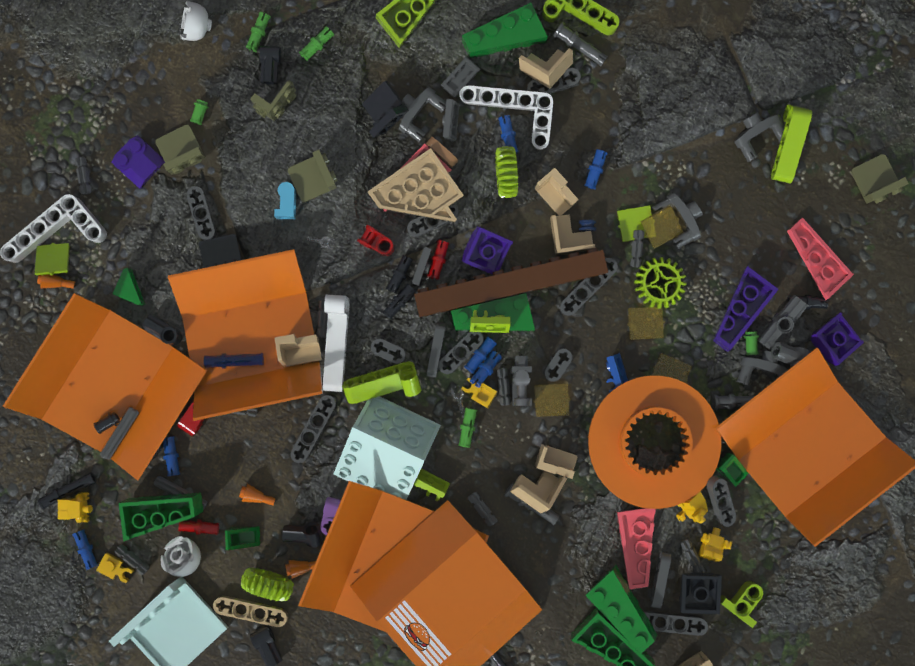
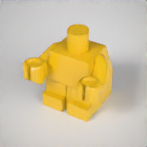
M701 491L686 502L677 505L682 508V511L676 514L679 521H684L686 519L685 515L700 524L706 521L704 515L708 512Z
M81 492L75 498L59 499L58 519L68 520L75 518L77 523L89 522V515L87 513H91L93 510L92 505H87V500L89 499L87 495L89 493Z
M713 528L712 534L704 533L701 537L702 544L698 556L714 562L722 561L723 550L731 549L732 542L724 540L723 537L719 536L721 529Z

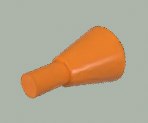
M50 274L38 275L37 284H40L41 289L60 287L74 289L75 281L65 280L55 274L52 276Z
M248 483L246 487L242 486L239 497L242 498L241 502H263L273 506L276 499L264 495V493Z
M288 560L289 564L285 565L287 576H291V579L310 571L313 569L316 561Z

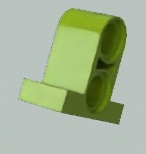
M747 581L741 586L731 601L721 595V604L753 628L757 621L751 618L749 614L762 599L763 589L758 584ZM751 587H755V594L749 596V589ZM744 602V609L737 611V605Z

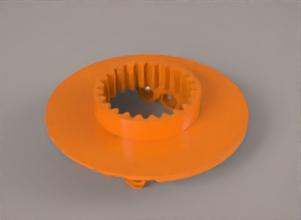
M666 376L638 377L616 387L597 407L589 427V456L598 478L618 498L629 504L648 509L673 507L686 502L698 494L713 476L721 453V435L716 429L719 423L707 400L688 384ZM650 413H659L661 415L666 414V417L669 418L673 417V422H679L677 426L683 428L681 434L686 437L682 441L686 443V446L681 448L685 452L684 454H679L681 460H675V467L670 465L669 468H663L662 470H645V468L639 467L638 463L633 462V457L628 456L631 452L625 448L629 445L625 439L630 437L627 431H632L630 425L631 423H637L636 418L642 419V414L649 416Z

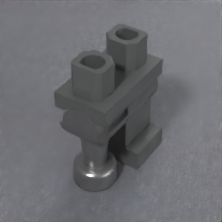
M516 356L515 366L511 367V374H514L512 376V406H532V398H527V385L531 379L529 374L532 373V366H528V356Z

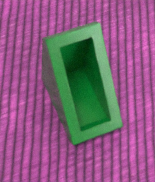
M130 268L123 269L113 295L140 306L146 305L133 270Z
M726 453L719 460L716 468L735 487L749 474L736 456L730 453Z
M230 527L225 530L226 550L260 546V527Z

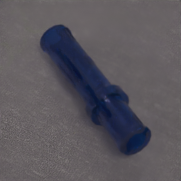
M222 353L216 356H204L205 368L222 367V369H226L227 366L264 365L263 353L238 355Z

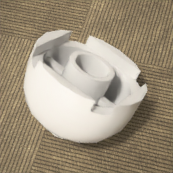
M186 1L188 8L184 7L181 29H184V32L180 37L182 40L187 41L200 40L205 36L206 31L211 30L212 20L208 19V12L203 6Z
M182 536L172 539L164 548L166 550L164 556L161 555L163 570L176 577L192 574L199 566L201 560V552L197 544L189 538H183Z

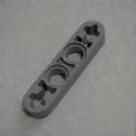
M605 259L607 264L610 262L613 264L611 267L613 271L608 270V273L604 274L607 276L606 278L603 275H599L601 280L599 285H592L590 278H586L561 302L559 308L563 315L571 316L576 313L617 271L618 265L614 259ZM583 288L587 291L585 299L577 297L578 289ZM573 295L574 299L577 302H579L580 305L578 306L577 303H575L571 307L573 311L566 312L564 310V303H571L573 299H571L570 297Z
M325 395L317 403L291 451V458L294 462L302 463L308 459L336 408L337 403L333 396ZM331 399L332 407H328L325 411L329 413L328 416L317 411L318 408L323 410L325 406L323 400ZM316 415H321L324 419L321 426H316L313 423V418ZM306 432L314 434L313 442L307 443L304 440ZM300 442L305 446H310L309 450L307 448L304 449L302 453L305 455L304 458H296L297 454L295 451H300L302 445H299Z
M643 611L649 620L650 616H652L651 624L655 631L701 636L708 630L707 622L699 616ZM658 617H664L665 625L657 627L655 620ZM677 619L684 620L683 628L676 629L674 627ZM688 620L694 625L700 621L703 627H700L699 631H697L695 627L689 626Z

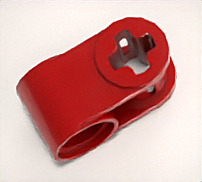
M366 225L364 234L361 238H358L357 242L382 256L392 255L395 250L393 242L373 227ZM387 242L390 244L388 251H381L380 247L383 243Z
M192 402L177 424V427L191 436H195L204 419L193 421L194 402Z

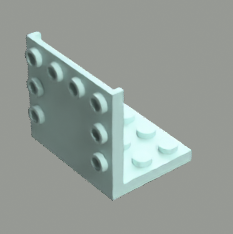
M380 396L369 399L352 427L334 475L348 482L353 481L376 488L406 500L441 425Z
M180 577L168 585L113 636L109 642L115 647L117 644L123 645L131 639L155 666H188L228 626L183 577Z

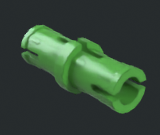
M259 12L255 26L251 28L252 33L246 45V48L249 50L253 49V52L258 51L257 49L262 37H265V29L271 18L268 14L263 15V12Z
M326 26L315 38L312 37L310 39L311 42L299 51V54L308 61L318 50L321 51L323 49L322 46L334 36V33L331 30L329 31V28Z
M465 408L463 424L460 425L462 430L458 446L471 448L472 434L476 428L474 427L476 409Z

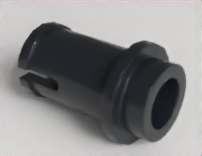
M109 412L108 416L93 423L94 428L101 434L110 427L117 426L120 418L115 412Z

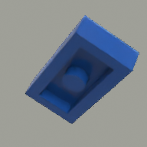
M620 353L606 357L607 369L613 376L606 382H613L615 388L627 382L628 379Z

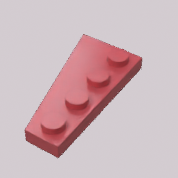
M804 218L799 219L787 230L825 300L829 299L854 274Z
M639 508L617 512L629 589L643 588L649 585L650 557L656 509Z

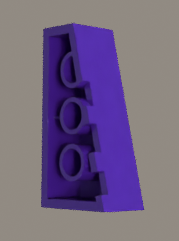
M747 266L742 273L713 341L729 352L779 289Z

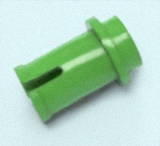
M197 99L196 103L194 102L195 108L190 122L202 125L206 109L209 107H207V102Z
M745 332L746 355H758L757 337L759 335H757V332Z

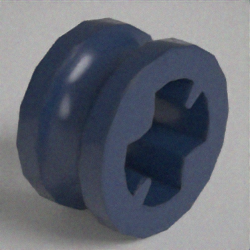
M596 220L579 221V224H581L579 231H596V227H594Z

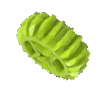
M498 147L495 152L498 195L501 198L516 197L518 194L516 151L514 147Z
M663 257L659 258V262H657L656 258H652V264L649 261L645 262L647 268L644 266L639 267L643 273H636L640 280H635L634 283L640 284V287L635 288V291H642L638 297H646L643 301L644 304L650 300V307H654L655 303H657V309H661L662 303L665 308H668L669 302L675 305V299L681 300L682 297L678 293L683 294L685 290L680 287L686 286L687 283L681 282V279L686 278V275H679L683 269H675L678 265L677 262L671 266V259L669 258L665 263ZM659 268L668 270L673 277L664 276ZM653 269L654 279L652 282L646 284V277L648 273ZM659 278L663 281L668 280V282L662 285V288L657 285L652 286V284L659 281ZM675 282L672 294L667 297V286ZM647 289H656L661 298L654 297Z
M247 568L241 578V587L246 592L264 599L287 601L293 592L294 583L291 579L265 569Z

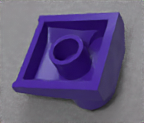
M137 135L131 138L115 154L111 163L139 189H142V186L159 170L165 161Z
M477 226L466 245L462 261L493 275L492 272L500 270L513 241Z
M841 312L811 335L813 345L820 350L824 359L834 366L841 364L864 343L842 316Z

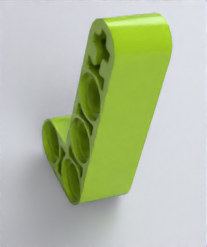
M547 0L542 11L544 20L554 22L558 19L562 10H565L605 35L614 34L619 25V18L616 14L593 0ZM580 2L582 7L576 8L572 3ZM553 8L555 9L556 13L549 14L547 12V9ZM589 12H596L598 14V17H591L589 15ZM609 22H612L613 24L610 27L607 26Z
M789 104L786 106L783 115V121L786 124L773 165L772 180L792 183L811 122L812 110Z
M413 362L400 363L354 377L342 384L346 399L350 404L366 401L402 389L406 396L412 397L418 395L422 390Z

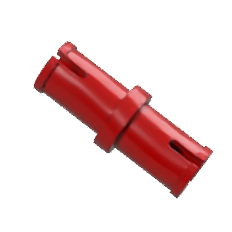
M438 240L435 254L431 257L432 264L427 277L439 280L442 266L446 263L445 256L450 243Z
M200 519L197 521L184 520L179 522L178 531L194 532L196 535L201 533L218 535L219 523L202 522Z

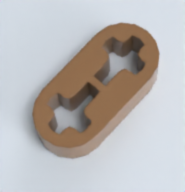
M431 137L425 143L449 167L452 168L458 162V159L434 137Z

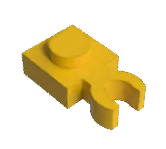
M476 383L472 384L469 389L462 386L461 389L465 393H473L471 399L487 409L498 393L484 383L481 384L480 388L475 386Z
M107 552L96 571L111 579H115L118 575L122 582L127 583L130 579L126 578L124 573L129 572L132 574L134 569L122 567L124 561Z

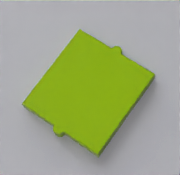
M650 205L617 211L618 228L621 231L622 242L634 240V230H643L645 232L644 238L656 236L653 224L655 220L652 218Z
M51 243V245L37 246L35 275L50 274L52 276L57 273H68L69 243Z

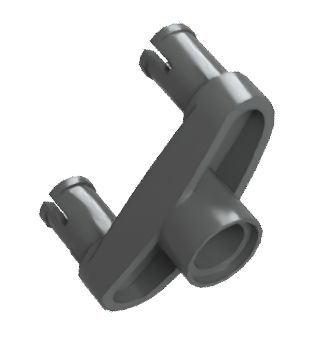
M430 87L425 89L416 99L407 94L402 100L409 111L404 115L398 130L404 134L407 133L418 143L422 141L426 133L415 126L413 120L425 104L430 103L441 113L446 108V101L435 94L436 91Z
M758 112L742 121L747 129L734 140L737 148L741 149L747 162L758 157L750 143L751 138L771 128L778 142L781 141L784 126L779 114L762 120Z
M672 192L666 196L665 200L652 206L654 211L662 208L656 212L658 217L672 208L676 209L686 225L687 231L672 239L674 244L682 240L676 245L678 249L692 240L696 241L701 238L695 220L702 216L703 213L695 201L685 205Z
M764 350L761 359L742 358L740 364L742 367L736 382L749 385L752 371L755 368L777 375L778 378L788 369L778 365L779 361L773 359L771 352Z

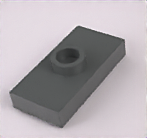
M465 57L444 80L441 87L456 98L460 94V90L467 86L478 74L480 68Z
M453 99L446 100V110L442 118L444 126L443 137L448 141H456L460 105Z
M425 247L423 249L412 280L413 285L418 287L423 275L428 274L431 266L428 263L432 252L430 248Z

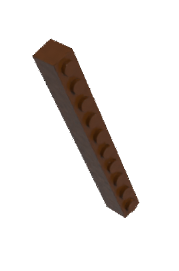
M598 248L586 250L587 254L571 253L567 255L568 258L562 260L560 256L550 258L549 263L545 264L537 261L530 263V267L523 268L520 265L512 267V271L504 273V270L492 272L493 276L485 277V274L474 276V280L468 282L466 279H460L455 281V285L451 286L444 283L436 285L437 289L429 290V287L418 289V293L414 294L419 317L607 274L608 268L604 251H598Z

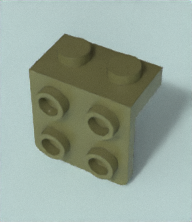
M288 80L271 104L254 93L250 99L253 103L252 107L261 117L265 118L267 116L275 121L284 114L285 106L288 103H292L295 99L296 89L293 83Z
M184 125L156 139V145L165 161L163 165L171 175L181 173L185 168L197 165L206 158L189 125Z
M320 150L312 152L313 157L288 168L290 178L302 202L310 201L337 188L335 184L338 181L334 171H329L327 165L330 162L326 154H321Z
M884 154L851 170V174L866 204L875 201L877 204L887 199L885 195L900 193L904 191L903 186L909 184L906 177L900 180L897 179Z

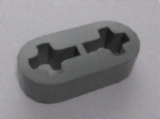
M376 339L371 344V351L383 359L395 364L402 363L405 360L406 354L404 349L383 339ZM383 342V347L388 349L387 352L380 350L377 353V348L374 347L375 344ZM390 350L393 352L400 350L402 358H398L396 361L393 360L394 356L389 354Z
M560 349L555 353L544 371V376L548 381L555 382L561 378L572 361V354L569 350ZM566 352L568 361H563L559 365V353L564 354ZM555 366H558L559 368L556 371L558 376L550 378L548 370H553Z

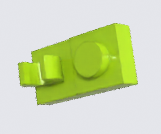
M477 310L473 311V317H471L470 332L509 333L510 317L503 315L488 317L487 310H484L483 317H478Z
M421 469L413 485L427 490L426 496L428 497L430 493L437 495L435 500L438 501L440 497L443 498L450 483Z

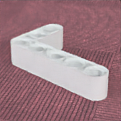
M465 86L460 90L461 100L468 105L535 111L532 144L538 150H543L549 145L553 112V98L550 94L479 86ZM468 90L474 92L471 100L464 99V93ZM486 92L493 94V98L489 102L483 101V95ZM504 94L512 96L510 103L505 104L502 102L501 98ZM527 95L531 98V103L524 106L520 103V100L523 96ZM541 98H548L550 105L548 107H541L539 104ZM544 116L548 119V124L541 127L537 124V120ZM538 136L546 138V143L543 146L536 145L535 139Z
M67 194L3 245L0 255L6 261L18 263L70 220L73 221L88 240L96 243L103 242L107 237V232L79 198ZM71 200H74L75 204L73 208L69 209L68 203ZM59 212V219L54 221V214ZM86 214L87 220L81 223V216ZM44 224L45 230L39 233V227ZM95 229H98L99 235L96 238H93V231ZM29 236L30 242L25 246L24 240ZM14 249L15 255L10 258L9 253Z
M326 294L324 311L328 314L323 391L343 392L342 384L345 374L349 298L343 295Z

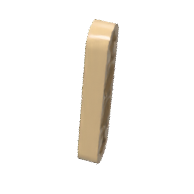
M220 596L213 603L214 611L224 616L274 627H281L288 620L287 611L279 607L229 596ZM224 600V604L230 606L232 602H234L232 612H229L231 609L229 607H225L223 610H221V606L218 605V603ZM237 605H245L246 613L239 614L236 611ZM258 608H262L265 611V617L262 619L257 618L255 615V610ZM269 610L272 611L271 615L276 616L278 613H281V617H283L284 619H282L280 622H277V618L271 617L270 621L267 620L269 616Z

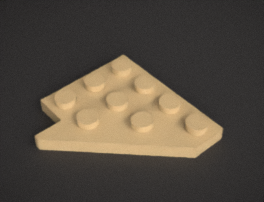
M431 148L368 191V194L380 209L456 222L457 219L449 209V206L464 196Z

